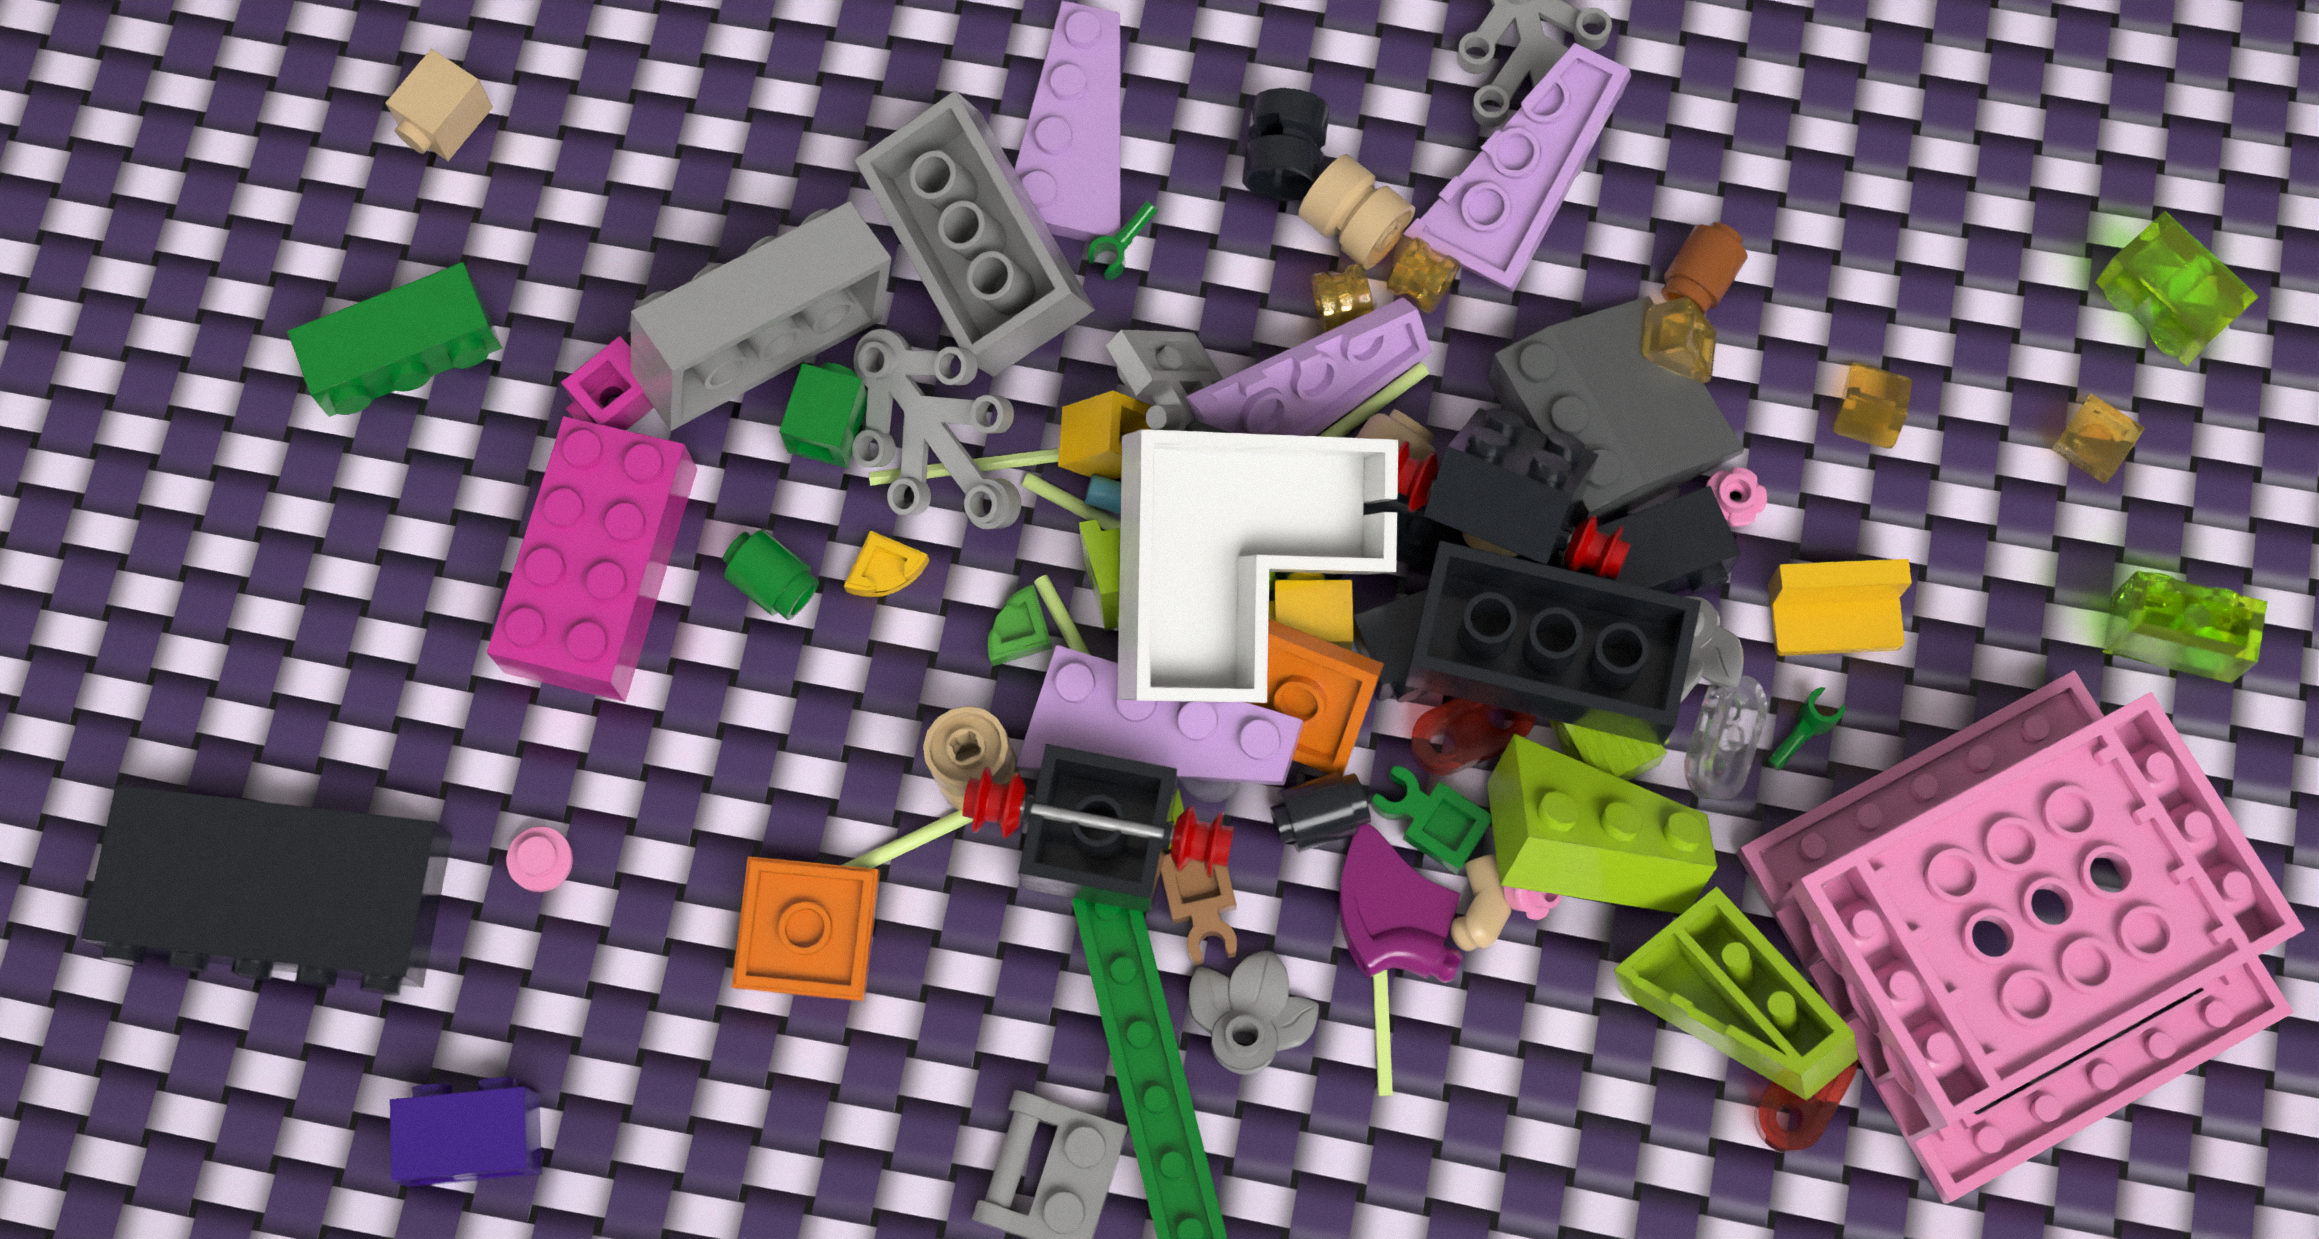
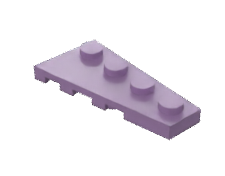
M1067 1L1061 2L1014 170L1051 234L1092 243L1098 237H1113L1119 229L1121 230L1120 13Z
M1574 43L1521 102L1522 107L1501 130L1497 129L1481 146L1482 151L1460 176L1457 177L1455 175L1438 194L1440 198L1421 219L1417 218L1403 233L1405 238L1513 293L1631 77L1630 69Z
M1400 298L1185 397L1197 421L1231 433L1316 436L1429 355L1432 349L1418 309L1405 298Z
M1056 645L1015 766L1020 771L1040 772L1045 745L1051 744L1177 768L1178 778L1284 785L1304 723L1302 719L1246 702L1117 700L1118 663Z

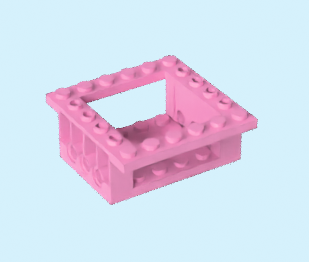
M2074 670L1740 847L1736 852L1820 996L1854 1031L1858 1060L1944 1205L1960 1198L2294 1013L2258 955L2304 931L2305 928L2152 692L2104 717ZM2095 858L2110 859L2123 880V885L2119 892H2106L2095 885L2090 875V866ZM2047 889L2053 891L2062 899L2065 906V916L2060 924L2051 925L2044 923L2034 914L2031 899L2035 890ZM1990 921L1997 924L2003 930L2007 945L2002 956H1987L1976 948L1972 939V930L1976 922ZM2194 992L2195 995L2191 996L2190 998L2171 1007L2170 1009L2162 1012L2161 1014L2151 1018L2150 1020L2142 1023L2141 1025L2131 1029L2130 1031L2122 1034L2121 1036L2111 1040L2110 1042L2102 1045L2101 1047L2093 1050L2092 1052L2082 1056L2081 1058L2062 1067L2061 1069L2042 1078L2041 1080L2022 1089L2021 1091L2002 1100L2001 1102L1982 1111L1981 1113L1977 1115L1974 1113L1978 1109L1988 1105L1989 1103L2008 1094L2009 1092L2028 1083L2029 1081L2048 1072L2049 1070L2068 1061L2069 1059L2088 1050L2089 1048L2108 1039L2109 1037L2128 1028L2129 1026L2148 1017L2149 1015L2168 1006L2169 1004L2188 995L2189 993Z

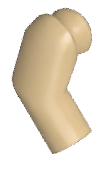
M1495 855L1479 857L1464 864L1475 899L1468 908L1466 916L1457 917L1453 920L1451 935L1455 944L1465 951L1474 950L1478 946L1485 949L1495 943L1511 914V907L1507 904L1504 896V886H1500Z

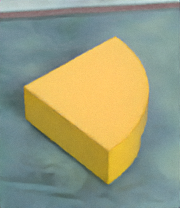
M870 530L844 584V588L847 593L863 597H879L895 593L910 585L921 575L929 563L928 554Z

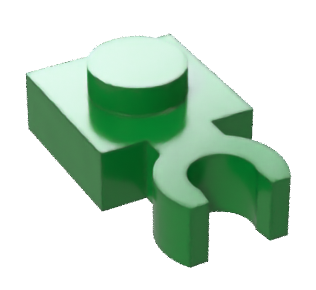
M1394 766L1390 772L1389 779L1404 789L1405 798L1399 802H1390L1376 793L1372 798L1371 807L1383 818L1389 820L1404 818L1411 824L1404 833L1402 840L1458 875L1492 823L1491 814L1440 781L1430 796L1420 791L1418 780L1412 772L1403 767Z

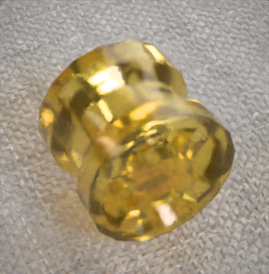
M1416 237L1398 260L1388 280L1386 289L1397 296L1403 294L1416 299L1419 309L1427 314H1431L1440 304L1453 283L1461 261L1451 255L1438 256L1431 251L1430 244L1427 241Z
M1361 263L1347 266L1342 274L1331 276L1323 271L1311 275L1314 305L1324 333L1341 326L1343 323H1348L1374 311L1368 279Z

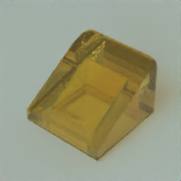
M1688 296L1652 305L1646 311L1641 352L1646 359L1700 383L1710 382L1713 373L1717 331Z
M1852 362L1836 415L1834 432L1838 435L1882 448H1893L1908 415L1912 379Z

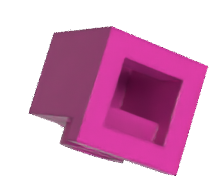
M621 336L561 382L573 401L565 408L571 418L627 430L654 408L644 394V390L630 372L631 348ZM620 395L608 406L604 407L606 400L610 396Z

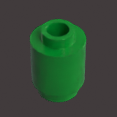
M764 529L757 531L752 536L746 531L741 533L728 547L722 559L728 565L724 573V579L771 616L779 613L786 620H791L806 606L819 586V580L810 574L811 566Z

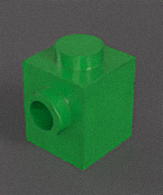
M802 363L779 430L789 454L847 469L852 455L853 441L859 434L867 410V392L862 378H858L853 370L839 364L823 363L821 368Z

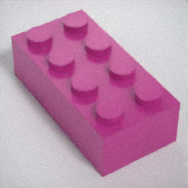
M563 416L487 650V654L505 674L626 702L698 470L685 444Z

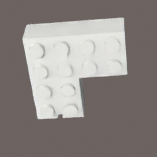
M1146 429L1123 435L1117 700L1267 703L1269 572L1368 575L1396 572L1397 512L1363 515V503L1372 504L1397 499L1398 440Z

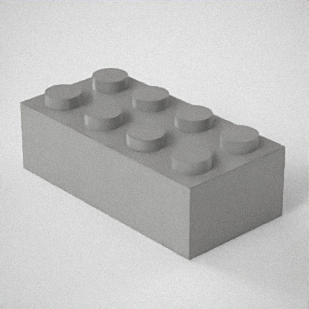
M953 91L854 159L958 346L973 352L977 359L978 368L995 377L1095 311L982 113L956 91Z
M850 201L831 211L828 209L818 210L809 215L799 227L779 237L767 236L760 239L748 249L746 254L724 265L721 263L708 265L700 270L690 282L670 292L658 291L643 299L636 309L631 311L630 372L644 390V394L664 423L672 431L880 322L892 258Z

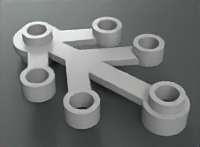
M1490 0L1493 8L1477 32L1466 34L1459 43L1457 54L1459 66L1471 74H1480L1487 71L1492 65L1496 44L1513 22L1515 23L1520 43L1493 83L1481 87L1476 92L1472 105V115L1475 121L1485 127H1496L1502 124L1507 117L1511 99L1529 74L1534 89L1569 50V48L1544 35L1540 18L1574 34L1577 44L1589 50H1597L1607 43L1612 28V20L1604 10L1588 8L1580 11L1562 0ZM1593 23L1598 25L1603 32L1592 35L1587 33L1582 26ZM1478 47L1485 51L1486 56L1475 59L1470 57L1466 50ZM1486 100H1493L1501 106V109L1496 112H1488L1480 104ZM1585 160L1584 164L1582 165V167H1581V169H1580L1578 175L1583 171V169H1584V167H1585L1586 160Z
M876 329L865 334L858 342L854 352V369L858 378H862L864 385L868 388L866 428L855 437L852 452L855 460L863 467H884L893 460L896 446L894 439L889 433L894 398L904 411L901 475L900 478L892 482L887 493L890 508L899 515H918L928 508L931 492L926 484L928 447L930 446L965 493V512L975 526L981 529H1002L1012 525L1017 520L1021 511L1019 491L1014 484L1006 479H987L946 424L973 425L981 433H1003L1009 429L1014 419V410L1010 401L999 395H983L976 400L925 396L910 376L931 375L936 376L940 382L946 385H967L975 378L978 370L977 359L973 352L962 347H946L939 352L915 351L895 331ZM881 350L884 355V365L879 371L877 358ZM958 356L961 362V370L955 377L951 372L950 365L952 359ZM991 404L995 405L998 413L997 420L993 425L988 422L986 417L987 409ZM873 438L879 445V452L875 459L869 451ZM908 486L914 492V501L910 507L904 499V493ZM985 493L989 495L992 502L991 510L987 515L983 508Z

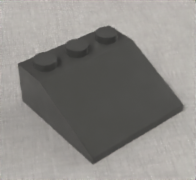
M1650 296L1548 326L1494 353L1487 381L1504 410L1521 417L1524 421V426L1547 435L1550 432H1561L1571 435L1582 441L1586 450L1599 454L1573 523L1575 529L1580 522L1592 515H1595L1597 518V527L1733 459L1744 451L1743 446Z

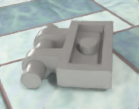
M1121 329L1105 345L1118 365L1117 373L1121 381L1136 396H1152L1156 405L1151 406L1146 414V422L1153 430L1185 431L1186 425L1196 420L1185 396L1223 380L1193 332Z

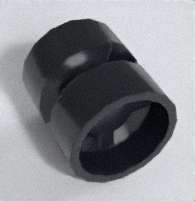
M1291 88L1268 89L1258 93L1253 98L1249 123V137L1252 141L1246 145L1242 183L1248 190L1259 196L1274 200L1297 201L1305 198L1311 186L1322 174L1324 154L1320 149L1326 144L1330 107L1324 99L1313 93Z

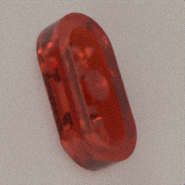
M1457 698L1435 707L1420 716L1414 725L1411 735V753L1416 763L1425 771L1439 776L1452 775L1504 753L1514 734L1527 739L1533 728L1536 716ZM1495 711L1506 712L1512 719V725L1506 729L1496 728L1491 724L1489 715ZM1435 736H1447L1452 740L1454 749L1447 754H1440L1432 748L1430 741Z
M1858 1059L1807 1101L1770 1080L1754 1111L1755 1128L1763 1142L1772 1149L1783 1153L1799 1152L1816 1143L1825 1131L1857 1072ZM1780 1108H1789L1797 1115L1798 1126L1795 1131H1786L1779 1126L1777 1112Z

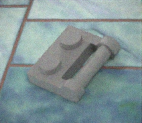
M1014 1090L1008 1110L1013 1112V1116L985 1201H977L971 1220L1025 1239H1094L1129 1130L1128 1126L1050 1102L1027 1092ZM1038 1122L1057 1127L1029 1215L1026 1216L1014 1212L1010 1208Z

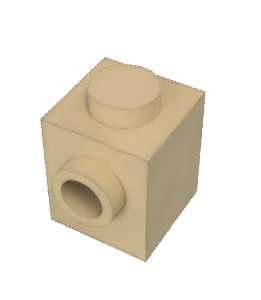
M432 48L386 101L387 107L398 123L395 133L407 145L421 154H424L429 148L447 161L451 159L493 108L479 79Z

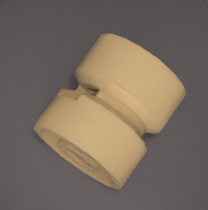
M1344 154L1332 162L1311 186L1300 206L1299 217L1327 239L1339 235V243L1342 244L1341 250L1364 269L1368 270L1379 263L1399 241L1409 226L1416 207L1387 185L1375 189V175L1351 156Z
M971 706L951 709L939 716L926 733L923 745L925 763L948 804L957 810L962 811L963 801L969 778L981 779L986 766L990 767L994 782L1007 784L1015 772L1020 773V770L1015 767L1018 759L1010 745L1005 729L997 717L984 709Z

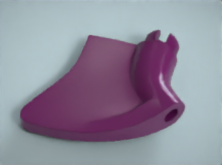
M1370 824L1359 826L1358 833L1354 834L1346 854L1339 885L1341 927L1350 954L1360 971L1367 978H1371L1384 970L1397 968L1425 979L1432 975L1442 983L1451 982L1463 957L1459 950L1445 946L1444 942L1453 922L1461 893L1429 881L1414 871L1382 834Z

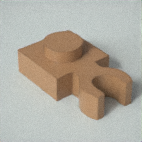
M1170 854L1164 855L1161 877L1172 923L1178 924L1192 921L1193 928L1187 938V952L1194 966L1202 965V952L1199 946L1201 941L1208 936L1219 937L1225 944L1227 957H1236L1237 938L1235 932L1230 925L1220 919L1219 915L1220 913L1233 911L1237 908L1228 867L1214 865L1212 877L1209 878L1207 877L1203 862L1190 860L1183 871L1178 872Z

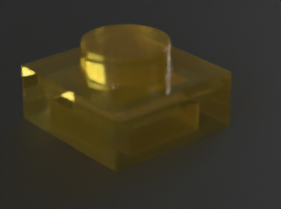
M2090 394L2051 450L2103 484H2106L2117 471L2145 427L2095 395Z

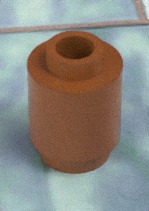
M1712 222L1710 226L1696 225L1664 274L1666 284L1661 290L1664 299L1681 312L1698 318L1703 317L1708 309L1716 308L1748 258V254L1742 246L1743 238L1731 227L1719 222Z

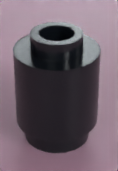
M1334 772L1278 790L1280 804L1270 807L1273 824L1281 844L1292 841L1298 853L1357 834L1358 826L1371 822L1367 800L1355 773L1341 777L1338 772Z

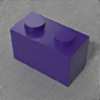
M497 1077L479 1080L478 1091L453 1093L451 1084H424L411 1087V1097L390 1099L391 1181L407 1187L542 1175L539 1094L525 1086L519 1087L518 1078Z

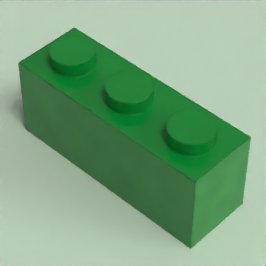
M464 262L287 331L310 395L328 417L336 414L349 415L360 412L367 408L371 401L394 391L406 392L415 390L425 385L430 377L454 367L459 369L473 367L483 362L488 357V354L502 349L480 289Z

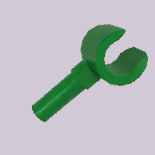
M1147 200L1121 230L1119 229L1113 237L1102 236L1095 239L1088 251L1089 264H1092L1100 253L1111 251L1118 257L1106 269L1104 277L1106 280H1112L1120 276L1126 263L1124 251L1133 242V238L1157 213L1158 209Z
M1820 687L1815 689L1801 704L1797 716L1799 722L1793 728L1791 734L1767 759L1768 764L1775 770L1780 771L1804 742L1808 741L1813 735H1823L1831 731L1844 715V703L1833 716L1827 717L1818 713L1814 702L1826 688Z

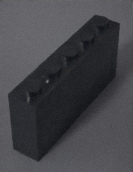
M116 785L81 939L103 949L102 959L120 964L140 966L143 965L144 956L148 955L167 958V967L187 972L207 973L209 963L232 965L230 974L242 978L269 981L271 980L273 970L296 973L295 982L304 985L335 988L337 978L361 980L360 990L375 994L398 996L400 995L402 985L420 988L424 986L453 835L436 821Z

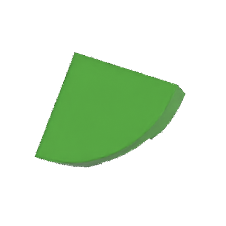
M1034 584L1013 594L997 615L988 636V653L991 666L1053 649Z

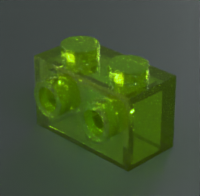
M2166 211L2114 256L2095 281L2104 290L2107 300L2113 307L2123 313L2130 314L2150 333L2152 341L2162 352L2176 357L2186 367L2226 332L2259 297Z
M2136 571L2113 593L2103 653L2232 683L2258 663L2268 601L2243 596L2229 589L2209 588L2179 581L2166 574Z

